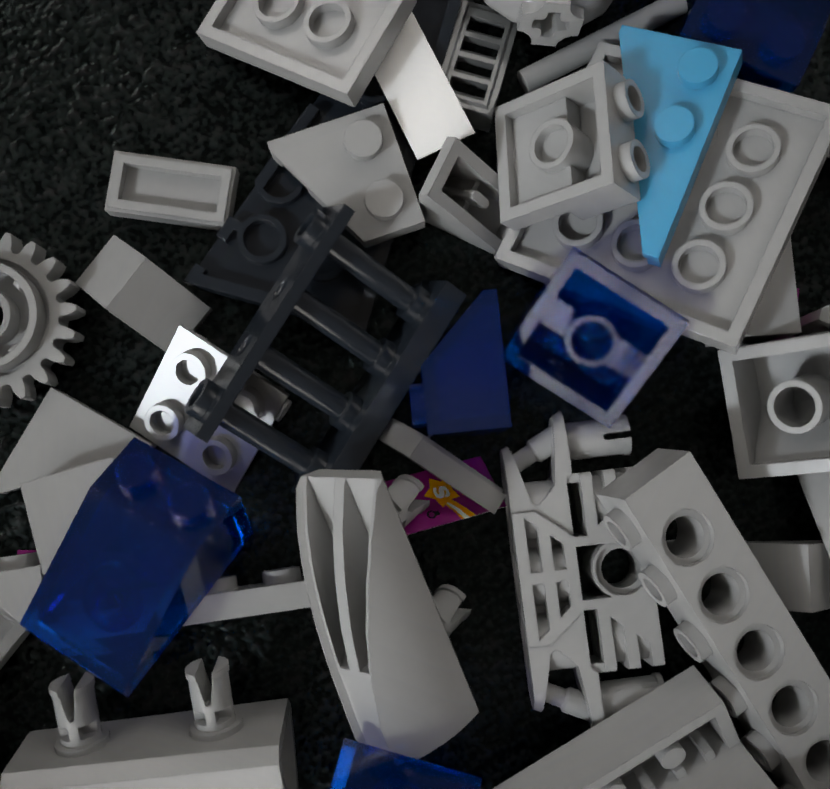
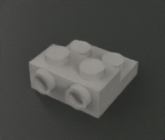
M604 60L495 107L501 224L516 231L568 212L585 220L641 201L639 181L649 177L650 162L644 146L639 140L635 139L633 120L639 119L644 115L643 97L637 84L632 79H626Z

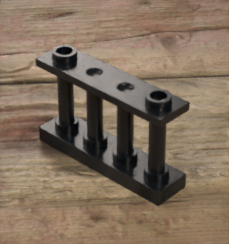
M346 204L324 207L322 211L314 209L304 219L294 236V242L299 245L294 255L213 381L208 378L203 379L191 394L184 409V412L190 416L183 427L202 441L208 443L218 426H221L295 472L294 478L297 481L291 492L295 495L298 481L302 475L318 469L359 470L467 296L449 281L422 280L420 284L410 286L342 236L341 233L355 213ZM326 257L397 307L396 315L399 318L387 337L377 340L306 290ZM291 312L364 361L363 369L365 372L353 392L349 391L342 394L270 346ZM255 368L330 416L329 424L331 427L318 447L314 446L311 449H307L234 403Z

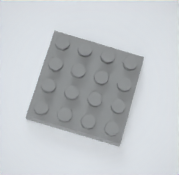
M599 41L587 67L604 60L623 76L620 46ZM737 78L661 267L648 264L647 258L643 257L637 202L585 220L568 212L516 231L508 228L494 258L500 267L736 355L830 152V104Z

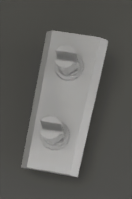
M318 469L302 475L296 487L297 535L303 576L312 615L329 671L364 761L374 757L392 762L395 769H398L420 759L446 743L479 713L476 701L449 638L456 627L470 615L471 609L458 608L461 602L465 600L466 595L455 586L442 584L434 591V595H431L404 528L418 514H421L428 508L430 500H414L425 487L419 479L412 475H399L392 482V485L387 488L381 471Z
M218 656L212 672V686L202 658L191 662L185 667V677L189 684L193 710L100 722L94 688V675L90 672H85L74 689L70 675L66 674L53 680L48 687L49 694L53 700L58 728L36 730L28 733L1 773L0 789H298L291 703L288 698L233 705L228 672L230 670L229 661L225 657Z

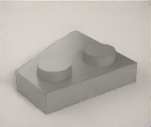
M384 103L267 142L273 159L295 176L322 207L346 204L355 211L345 229L365 248L425 228V219Z

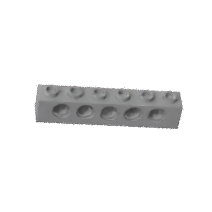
M657 448L596 493L608 513L603 517L607 530L620 546L628 551L631 550L643 568L638 574L643 587L659 605L667 606L678 624L673 629L677 641L689 656L695 661L703 663L713 679L709 682L710 686L723 700L729 715L734 718L737 717L747 733L741 738L744 747L763 769L772 773L780 786L778 789H830V679L692 453L684 450ZM675 519L678 528L677 537L674 543L667 547L666 531L670 523ZM710 578L711 590L707 598L702 602V588ZM744 635L743 647L737 654L738 643ZM777 693L776 699H775L774 703L772 704L773 698H774L775 694Z

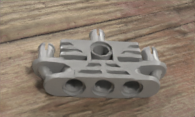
M558 411L550 417L546 429L529 439L526 446L514 454L511 453L507 446L500 450V469L503 493L507 495L504 499L507 506L505 507L526 676L533 710L542 712L546 702L559 707L563 713L588 721L590 728L664 683L660 672L651 673V675L605 681H600L599 673L617 671V662L622 663L628 669L641 668V659L651 666L665 665V656L657 602L645 590L638 576L643 568L633 552L620 546L607 530L603 517L608 513L596 495L597 492L631 467L592 471V474L590 471L572 474L571 461L615 455L629 456L632 451V437L604 439V435L630 431L626 415L622 414L617 415V417L565 423L562 412ZM547 459V480L523 482L520 472L535 462H542ZM567 483H571L577 533H573ZM675 539L666 540L667 547H670ZM587 546L582 556V570L588 582L600 591L582 593L576 547ZM620 548L628 556L630 562L629 571L621 581L608 583L601 571L602 561L611 550ZM585 610L588 611L593 655L589 654L584 616ZM573 668L578 689L572 687L565 689L549 683V671Z

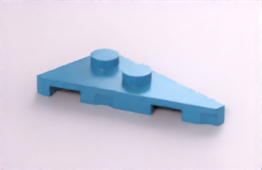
M622 25L619 31L623 76L626 79H632L637 84L644 101V115L639 119L633 120L635 139L639 140L644 146L650 162L649 177L639 181L641 201L637 202L643 257L647 258L648 264L661 267L741 69L742 50Z

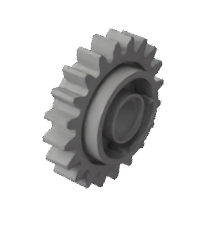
M6 232L0 240V307L3 310V321L0 325V407L2 408L11 407L13 392L20 399L36 400L35 380L53 387L59 384L51 366L55 362L66 366H73L75 364L74 359L63 350V346L67 342H83L84 336L68 328V323L86 315L85 309L66 302L67 299L73 297L80 290L78 284L70 279H59L63 275L66 266L54 257L45 260L46 250L33 241H30L23 247L22 240Z

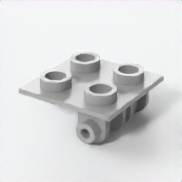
M181 324L129 427L233 495L256 456L258 449L221 426H218L208 443L197 438L183 427L190 416L184 412V409L191 394L203 379L208 378L213 381L229 354L209 342L204 336L195 333ZM253 371L234 403L272 426L275 421L279 422L285 416L292 401L288 399L290 394L284 388L275 385L259 373Z

